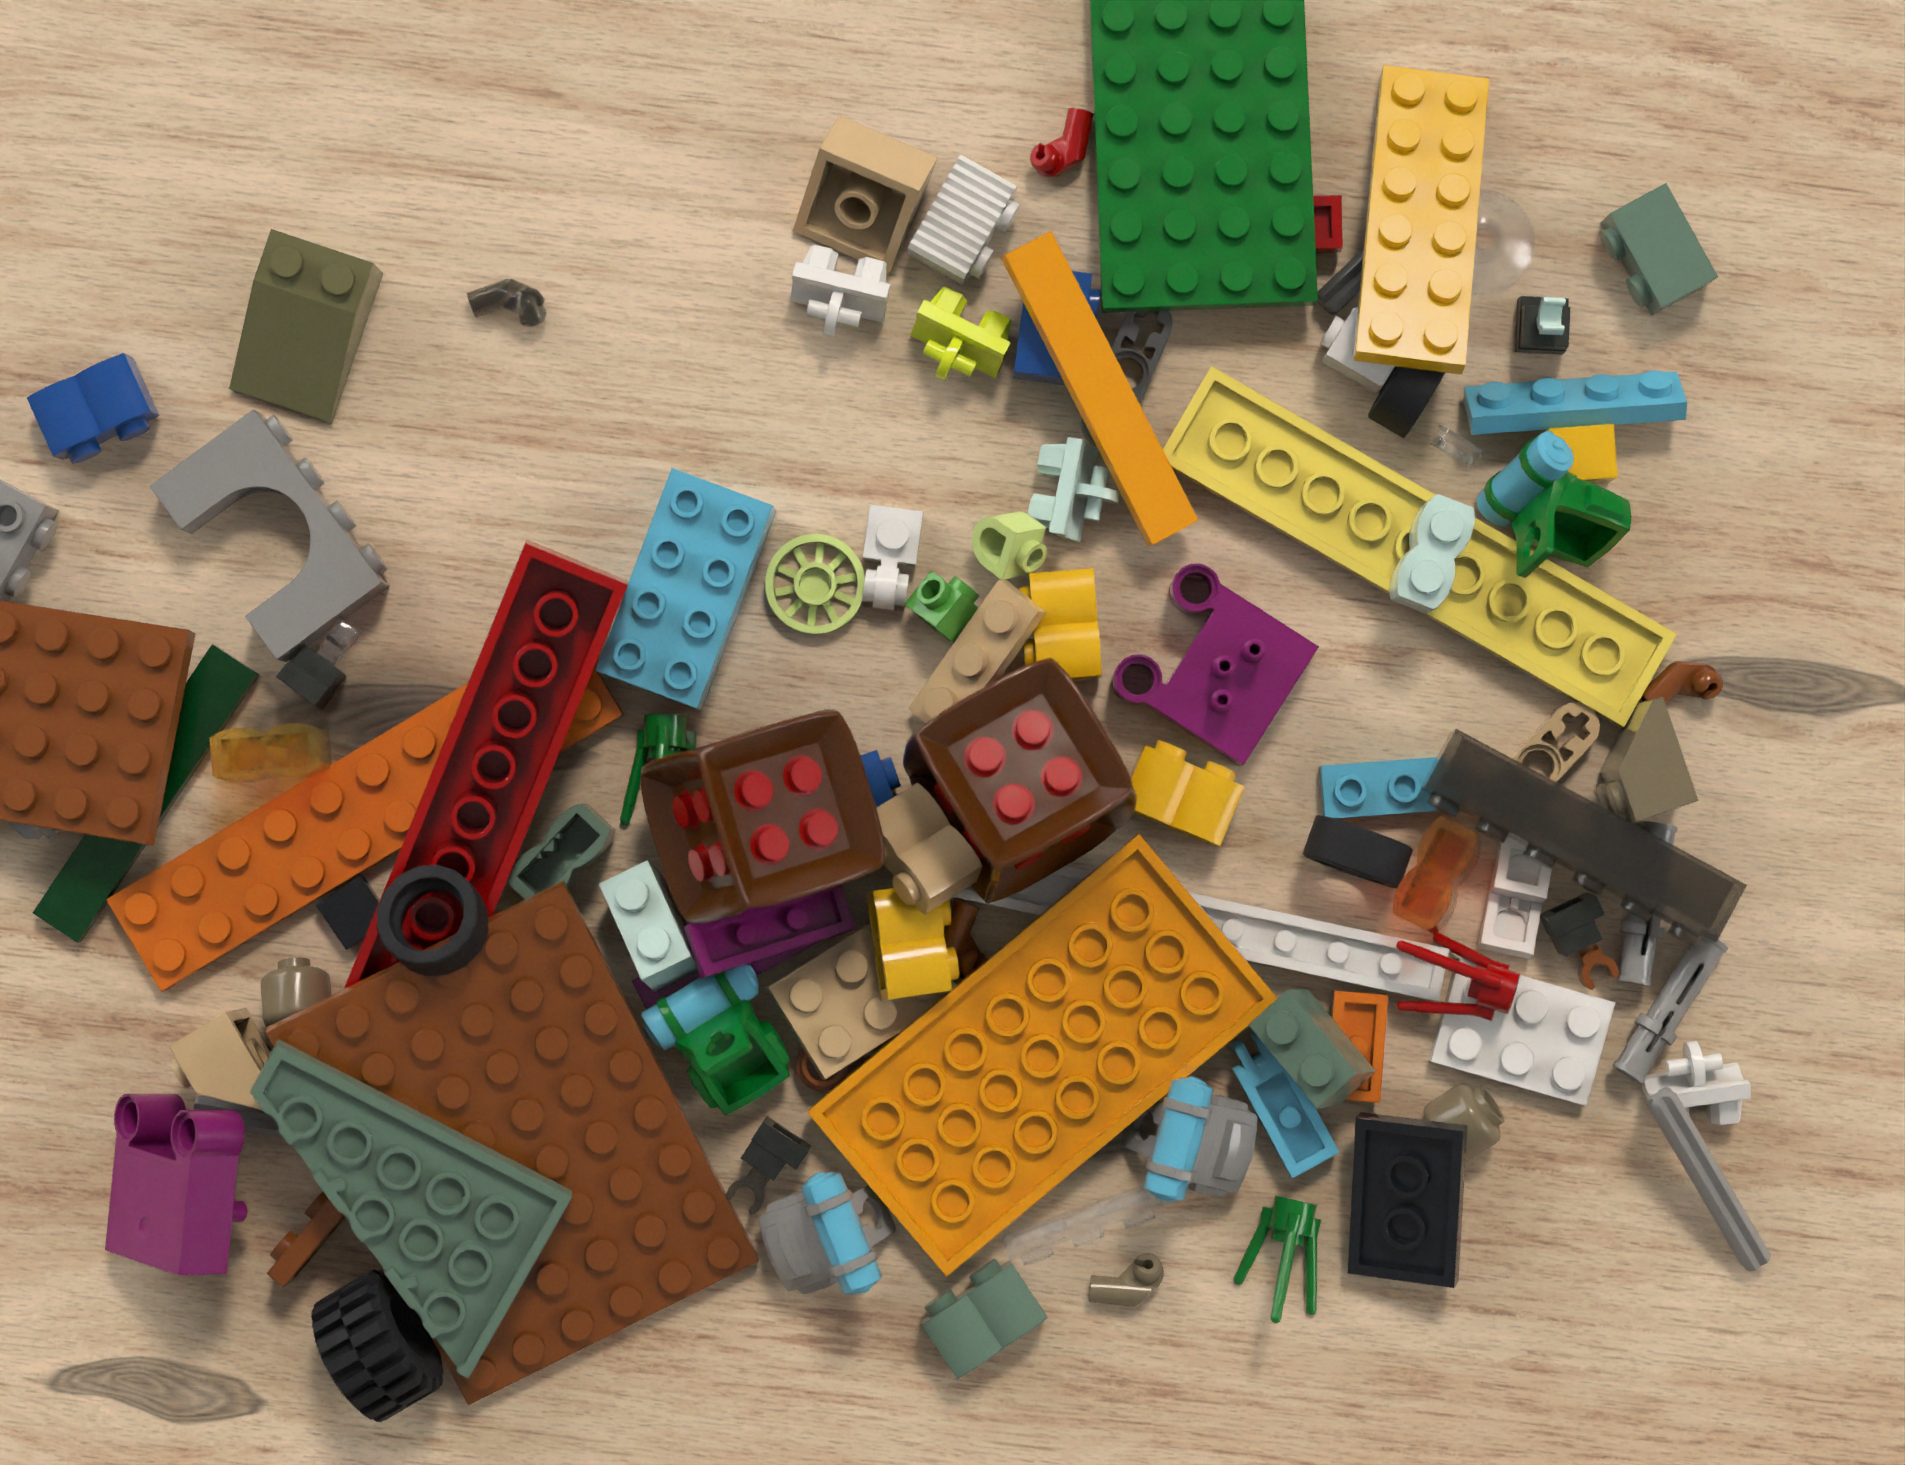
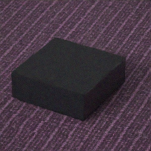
M360 875L317 904L316 907L344 948L349 950L364 940L380 899L364 875Z

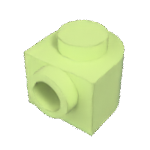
M1022 511L982 518L975 525L972 534V546L975 556L981 565L1002 580L1029 575V573L1037 570L1043 564L1047 556V548L1042 544L1046 527Z

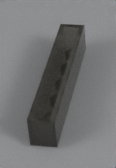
M1458 729L1449 733L1420 788L1422 791L1430 794L1427 803L1437 810L1456 818L1460 810L1478 820L1475 829L1480 833L1503 844L1507 837L1512 838L1526 846L1523 855L1548 869H1552L1555 863L1575 872L1571 881L1596 895H1601L1603 889L1623 898L1619 905L1620 908L1645 921H1649L1653 914L1671 924L1668 930L1670 935L1696 948L1700 941L1706 944L1717 943L1747 886L1743 882Z

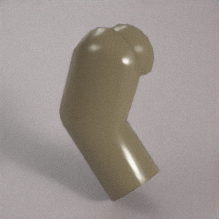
M1143 1253L1137 1256L1118 1278L1091 1275L1089 1302L1125 1306L1141 1304L1162 1282L1164 1276L1162 1262L1154 1254Z

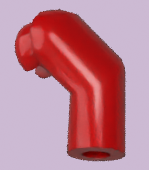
M1069 108L1063 136L1046 145L1039 143L1032 149L1030 162L1040 175L1057 177L1083 162L1086 156L1094 115L1092 112L1078 108Z

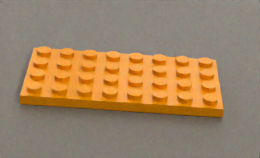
M1138 832L952 988V991H948L905 1029L807 1110V1113L947 1277L1169 1092L1172 1079L1188 1077L1248 1027L1278 997Z

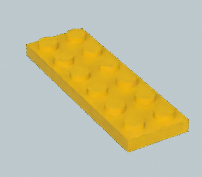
M1383 65L1380 75L1353 361L1460 375L1463 373L1466 364L1489 78Z

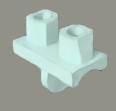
M1067 437L1066 444H1043L1041 446L1037 464L1038 473L1057 477L1059 482L1056 497L1033 494L1030 499L1028 515L1044 525L1046 529H1049L1050 533L1064 540L1080 542L1084 520L1099 521L1102 504H1118L1120 492L1106 488L1109 469L1095 466L1098 448L1086 444V441L1083 439Z

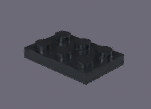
M1364 1112L1359 1113L1355 1121L1348 1274L1455 1288L1459 1282L1468 1125Z

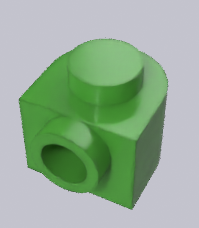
M930 571L904 605L953 644L977 611L978 607L974 603L978 599L979 594L956 576L948 583L942 577Z

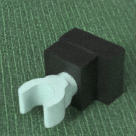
M1520 296L1517 299L1515 352L1564 354L1569 347L1571 308L1568 307L1569 298Z

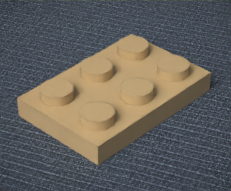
M870 923L766 988L822 1080L829 1078L901 1032L947 993L882 1001L877 979ZM951 980V984H952V988H953L954 986H956V984L954 983L953 980Z

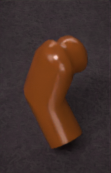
M955 899L951 908V925L944 927V938L946 947H954L956 950L959 977L964 979L987 958L985 954L981 953L970 934L980 908Z

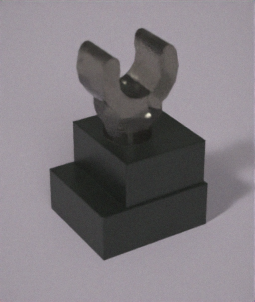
M766 1116L752 1137L751 1143L741 1156L742 1160L752 1166L747 1176L736 1179L729 1186L726 1193L727 1199L730 1200L739 1188H750L755 1194V1202L749 1209L750 1215L755 1214L763 1205L765 1200L764 1188L769 1180L772 1179L774 1181L785 1164L796 1170L811 1148L810 1144L768 1116Z

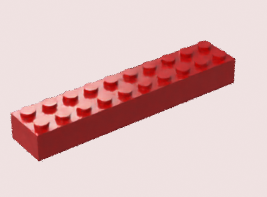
M526 539L384 891L399 875L417 866L441 865L456 870L468 880L480 893L488 910V918L493 916L627 589L628 580ZM445 891L431 892L419 898L408 909L402 923V932L406 941L412 947L424 950L456 934L464 919L462 905L452 893ZM377 908L344 989L399 962L384 947L377 930Z

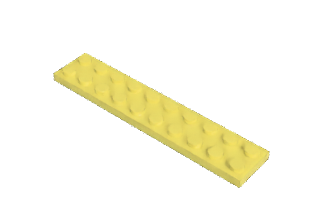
M1213 366L1208 370L1163 448L1175 472L1389 595L1393 571L1400 559L1410 550L1409 534L1412 522L1420 508L1435 496L1432 492ZM1475 518L1469 542L1463 551L1454 558L1455 576L1450 592L1437 608L1426 614L1420 613L1569 699L1591 708L1597 715L1620 728L1625 727L1676 638L1677 633L1548 559L1526 578L1518 576L1517 541ZM1530 549V556H1531V555L1534 553V551H1532V550Z

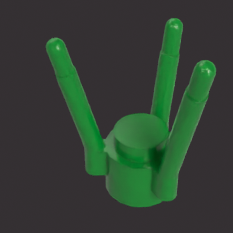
M678 714L644 715V730H637V749L620 817L621 824L628 825L630 823L641 783V770L645 766L648 750L649 759L656 760L679 753L681 750L688 751L696 748V731L687 730V716Z
M1276 1195L1272 1208L1262 1207L1259 1225L1233 1278L1236 1285H1241L1244 1282L1270 1228H1273L1271 1239L1284 1242L1270 1316L1273 1323L1281 1321L1296 1245L1303 1246L1304 1239L1306 1312L1309 1315L1316 1313L1317 1237L1321 1223L1320 1219L1315 1218L1317 1205Z

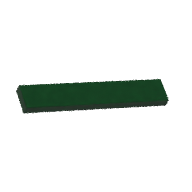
M214 644L210 646L186 682L158 827L260 675ZM84 835L33 911V914L75 942H82L107 905L106 899L113 896L146 845Z

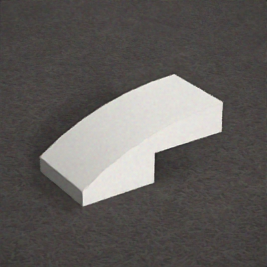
M1502 836L1489 884L1477 948L1530 959L1534 955L1542 903L1547 899L1556 847Z

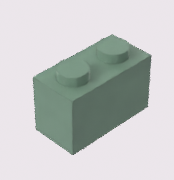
M1667 183L1611 212L1600 222L1604 229L1600 233V237L1607 253L1614 261L1618 259L1622 261L1630 278L1626 279V284L1633 300L1641 308L1646 306L1651 316L1702 289L1718 278Z
M1287 989L1249 1024L1250 1028L1317 1109L1337 1107L1376 1072L1308 989Z

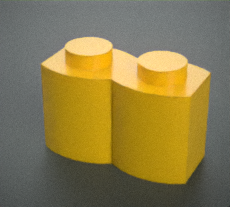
M1094 569L1029 573V586H1020L1019 590L1046 611V614L1034 629L1033 639L1027 640L1023 645L1025 666L1036 661L1053 658L1072 680L1101 678L1102 663Z
M1157 740L1155 748L1146 745L1142 746L1130 775L1133 788L1137 794V803L1133 813L1212 846L1221 847L1245 786L1234 782L1237 772L1211 761L1206 762L1204 769L1184 761L1187 755L1185 750Z
M894 888L867 893L869 923L874 944L881 1000L886 1001L952 991L951 980L959 978V965L955 948H947L944 938V926L951 925L949 900L924 915L914 904L910 906L905 904Z

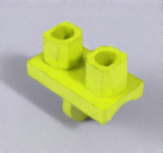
M946 286L942 287L931 302L924 299L917 312V318L910 336L926 344L922 354L940 362L935 377L942 381L947 379L952 368L971 377L976 368L996 378L1011 342L1007 341L1012 324L1011 318L995 310H987L979 326L961 318L967 304L964 296Z

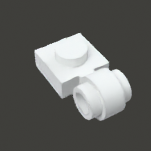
M870 505L863 560L881 562V566L878 565L877 570H866L863 601L873 602L872 608L894 610L895 605L905 606L909 575L900 574L897 565L916 566L923 511Z

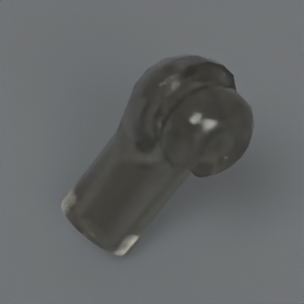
M504 279L467 293L475 318L505 308L514 314H518L520 323L523 326L533 327L541 324L547 316L546 308L543 306L545 299L539 290L515 279Z

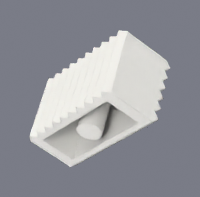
M960 155L908 246V255L962 286L965 285L970 274L979 279L994 253V250L987 247V244L996 228L1006 232L1019 210L1021 204L1013 200L1016 195L1017 186Z

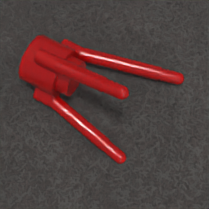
M1438 932L1433 935L1435 943L1450 949L1449 951L1477 965L1476 968L1402 940L1397 942L1396 948L1401 952L1472 979L1467 996L1477 999L1476 1004L1402 1000L1396 1005L1398 1010L1417 1013L1469 1015L1489 1021L1493 1020L1495 1011L1505 1014L1509 1013L1521 975L1518 972L1509 970L1510 965L1491 960Z

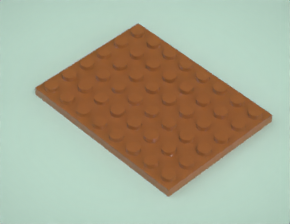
M564 881L489 917L488 934L481 951L467 966L449 975L428 977L409 971L401 962H398L267 1027L266 1034L273 1047L279 1039L572 1190V1198L469 1379L456 1371L454 1362L436 1338H432L468 1405L759 1261L758 1253ZM455 934L422 951L434 950L448 943Z

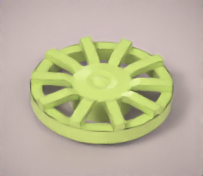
M824 534L802 535L784 544L773 556L766 573V595L774 613L790 628L806 634H825L843 627L858 612L863 602L865 573L857 555L844 542ZM817 543L815 561L808 563L799 546ZM825 545L833 546L840 551L828 566L823 564ZM791 551H793L801 566L798 571L780 564ZM848 557L856 573L835 576L834 571ZM776 571L793 578L794 585L774 588ZM857 581L855 598L837 590L838 584ZM796 593L798 598L784 612L776 597ZM833 597L851 605L849 610L840 618L830 603ZM804 603L809 605L807 625L791 618ZM823 605L832 623L815 626L817 606Z

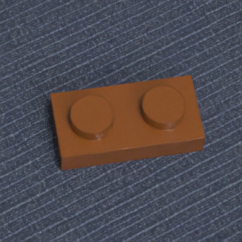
M323 1191L305 1211L304 1214L311 1221L297 1236L293 1231H289L270 1254L277 1262L267 1272V1275L282 1287L294 1281L346 1218L343 1213L338 1212Z

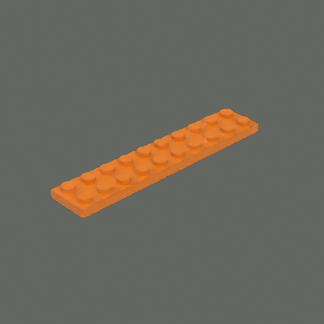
M596 667L593 669L559 755L625 716L600 673L595 671ZM468 683L106 899L159 990L162 992L170 989L400 851Z

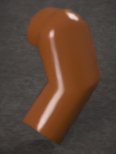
M1675 661L1668 665L1648 685L1641 699L1642 701L1663 697L1665 704L1676 695L1699 697L1706 700L1713 699L1721 692L1723 680L1716 670L1708 664Z

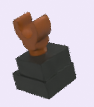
M1586 892L1541 913L1540 920L1546 933L1550 936L1557 953L1567 957L1577 952L1580 961L1578 967L1579 981L1584 987L1593 990L1595 986L1590 977V970L1593 966L1600 963L1604 964L1608 975L1613 978L1619 977V970L1614 960L1603 955L1601 949L1597 946V942L1603 939L1594 920L1604 916L1605 913L1597 896Z

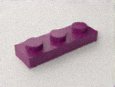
M838 885L783 903L748 908L742 913L724 920L704 924L691 923L684 927V931L700 979H704L850 932L856 926L842 885Z

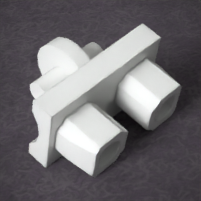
M812 245L803 263H795L792 273L793 283L790 301L808 305L806 315L825 319L823 335L835 337L839 323L859 327L861 318L880 323L884 322L890 284L886 283L887 264L885 261L869 257L860 258L854 276L835 271L838 253L833 249Z
M1697 1041L1684 1043V1058L1666 1061L1667 1072L1646 1075L1644 1078L1642 1090L1647 1099L1662 1088H1670L1677 1094L1688 1114L1689 1107L1706 1105L1707 1117L1711 1124L1727 1125L1739 1123L1742 1100L1751 1099L1750 1082L1744 1080L1738 1063L1723 1064L1720 1053L1702 1055Z

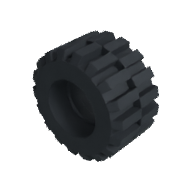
M373 1269L313 1305L314 1309L311 1313L312 1327L321 1359L340 1392L365 1417L376 1422L385 1421L439 1390L440 1386H442L443 1366L440 1352L430 1334L424 1328L422 1319L414 1309L407 1305L383 1271Z

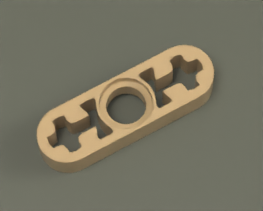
M1579 702L1564 704L1555 709L1478 792L1475 799V812L1479 820L1487 827L1493 829H1508L1517 825L1596 741L1600 731V722L1595 711ZM1580 714L1585 719L1581 729L1586 734L1583 739L1573 736L1566 740L1560 748L1569 752V755L1563 760L1559 751L1551 744L1542 741L1541 738L1548 733L1551 740H1556L1566 728V725L1561 720L1563 716L1566 715L1573 718ZM1533 750H1539L1547 754L1552 763L1550 775L1541 782H1535L1527 778L1522 769L1524 757ZM1511 771L1516 782L1522 787L1531 790L1533 794L1526 799L1523 792H1518L1508 804L1509 808L1513 811L1512 815L1508 818L1502 814L1493 818L1489 814L1493 804L1488 797L1491 793L1501 796L1510 790L1514 784L1506 781L1505 777Z

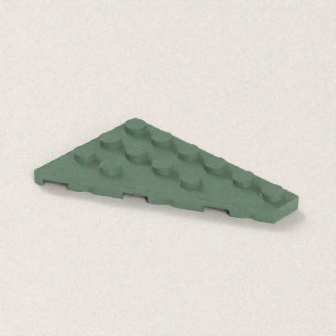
M278 1039L252 1085L251 1095L263 1111L272 1117L278 1125L280 1134L289 1145L292 1144L313 1173L312 1177L338 1212L343 1213L350 1222L352 1231L361 1243L364 1242L382 1265L385 1270L384 1274L407 1305L414 1309L422 1319L423 1326L433 1339L436 1338L454 1362L456 1371L469 1379L572 1198V1190Z

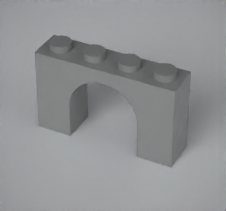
M253 409L149 487L180 529L191 534L241 498L254 493L274 492L283 494L291 498L298 505L307 520L310 530L311 542L307 561L294 580L245 616L275 658L287 662L296 656L304 645H311L387 589L389 584L381 574L388 570V567L369 543L363 548L357 543L349 532L356 527L355 522L338 501L331 505L326 501L318 490L325 482L308 459L304 458L298 462L286 445L292 442L293 439L278 418L273 414L266 419L264 415Z

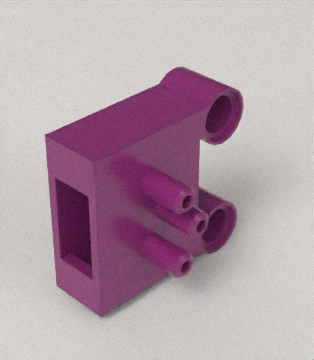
M1201 563L1189 564L1182 567L1173 577L1169 586V597L1173 605L1185 614L1199 615L1205 611L1209 612L1210 615L1166 684L1162 683V672L1159 665L1152 658L1145 655H1131L1124 658L1115 668L1112 675V687L1115 694L1123 702L1131 705L1143 704L1238 766H1242L1249 758L1319 646L1220 584L1217 574L1210 567ZM1189 575L1202 577L1209 587L1207 600L1200 604L1186 601L1180 592L1182 579ZM1140 665L1149 671L1152 684L1146 693L1135 695L1124 688L1122 675L1129 666Z
M123 1094L119 1098L114 1112L116 1143L105 1250L178 1276L227 1274L232 1222H243L248 1213L247 1206L243 1201H234L238 1156L245 1140L243 1119L235 1110H186L185 1103L178 1094Z

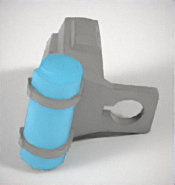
M1192 1076L1189 1078L1180 1077L1179 1079H1172L1168 1096L1164 1097L1163 1102L1157 1101L1126 1127L1123 1147L1145 1155L1150 1159L1146 1165L1148 1172L1143 1188L1156 1196L1157 1200L1167 1202L1185 1199L1187 1189L1201 1194L1205 1193L1223 1197L1227 1191L1238 1192L1245 1178L1254 1152L1258 1115L1248 1111L1246 1103L1222 1095H1213V1089L1199 1078ZM1148 1112H1151L1153 1122L1159 1124L1156 1136L1150 1135L1143 1141L1140 1136V1125L1143 1117Z
M819 1172L806 1181L801 1187V1192L792 1193L767 1205V1212L758 1217L761 1234L768 1258L788 1292L799 1290L802 1294H807L825 1289L838 1282L842 1293L855 1295L869 1291L882 1277L876 1262L878 1257L875 1250L871 1248L895 1233L896 1228L888 1207L869 1185L851 1192L850 1189H847L841 1173ZM864 1201L869 1202L876 1212L877 1225L875 1229L871 1228L868 1224L862 1225L859 1214L863 1213Z

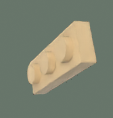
M998 579L908 709L923 722L928 723L947 708L1000 679L1046 614V611L1010 582Z

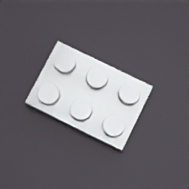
M1457 957V961L1476 968L1477 965ZM1453 972L1445 1002L1476 1004L1477 999L1467 996L1472 979ZM1520 975L1514 1000L1508 1014L1495 1011L1492 1021L1469 1015L1441 1014L1428 1061L1587 1106L1616 1002Z

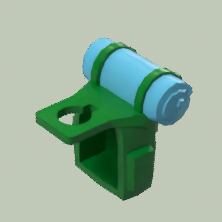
M1546 431L1526 443L1522 447L1521 452L1504 469L1486 482L1485 487L1478 493L1476 499L1478 510L1487 520L1502 527L1512 524L1517 540V575L1523 578L1529 576L1549 556L1588 568L1608 553L1631 528L1630 501L1594 483L1581 480L1576 475L1568 472L1574 461L1572 450L1562 438L1555 436L1551 431ZM1531 545L1537 547L1535 552L1530 556Z
M744 965L704 979L699 977L670 996H663L656 1000L657 1004L641 1013L645 1035L653 1044L661 1047L664 1051L676 1047L684 1055L690 1065L686 1072L692 1086L710 1108L718 1107L725 1116L758 1099L790 1076L787 1065L790 1057L782 1039L769 1021L760 1022L753 1012L754 1008L750 1000L759 994V983L751 965Z

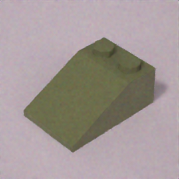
M271 229L253 280L229 389L332 424L383 272L372 262Z

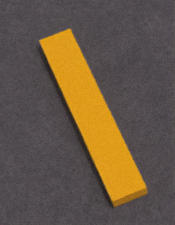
M1052 231L1001 256L1000 258L1147 546L1154 545L1197 522L1198 518Z

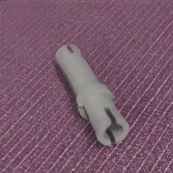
M1643 821L1627 921H1622L1620 932L1625 933L1619 966V977L1616 980L1651 986L1650 979L1657 939H1663L1665 929L1659 926L1677 827L1663 823Z
M1702 930L1696 932L1692 943L1674 971L1670 974L1666 984L1646 1015L1639 1014L1634 1022L1638 1028L1617 1061H1614L1612 1064L1618 1071L1638 1083L1643 1084L1645 1076L1666 1044L1671 1046L1677 1038V1035L1674 1033L1675 1029L1701 991L1702 986L1723 953H1726L1728 950L1724 943Z

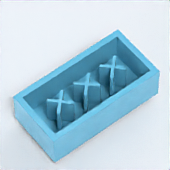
M671 468L595 671L702 711L776 514L774 506Z

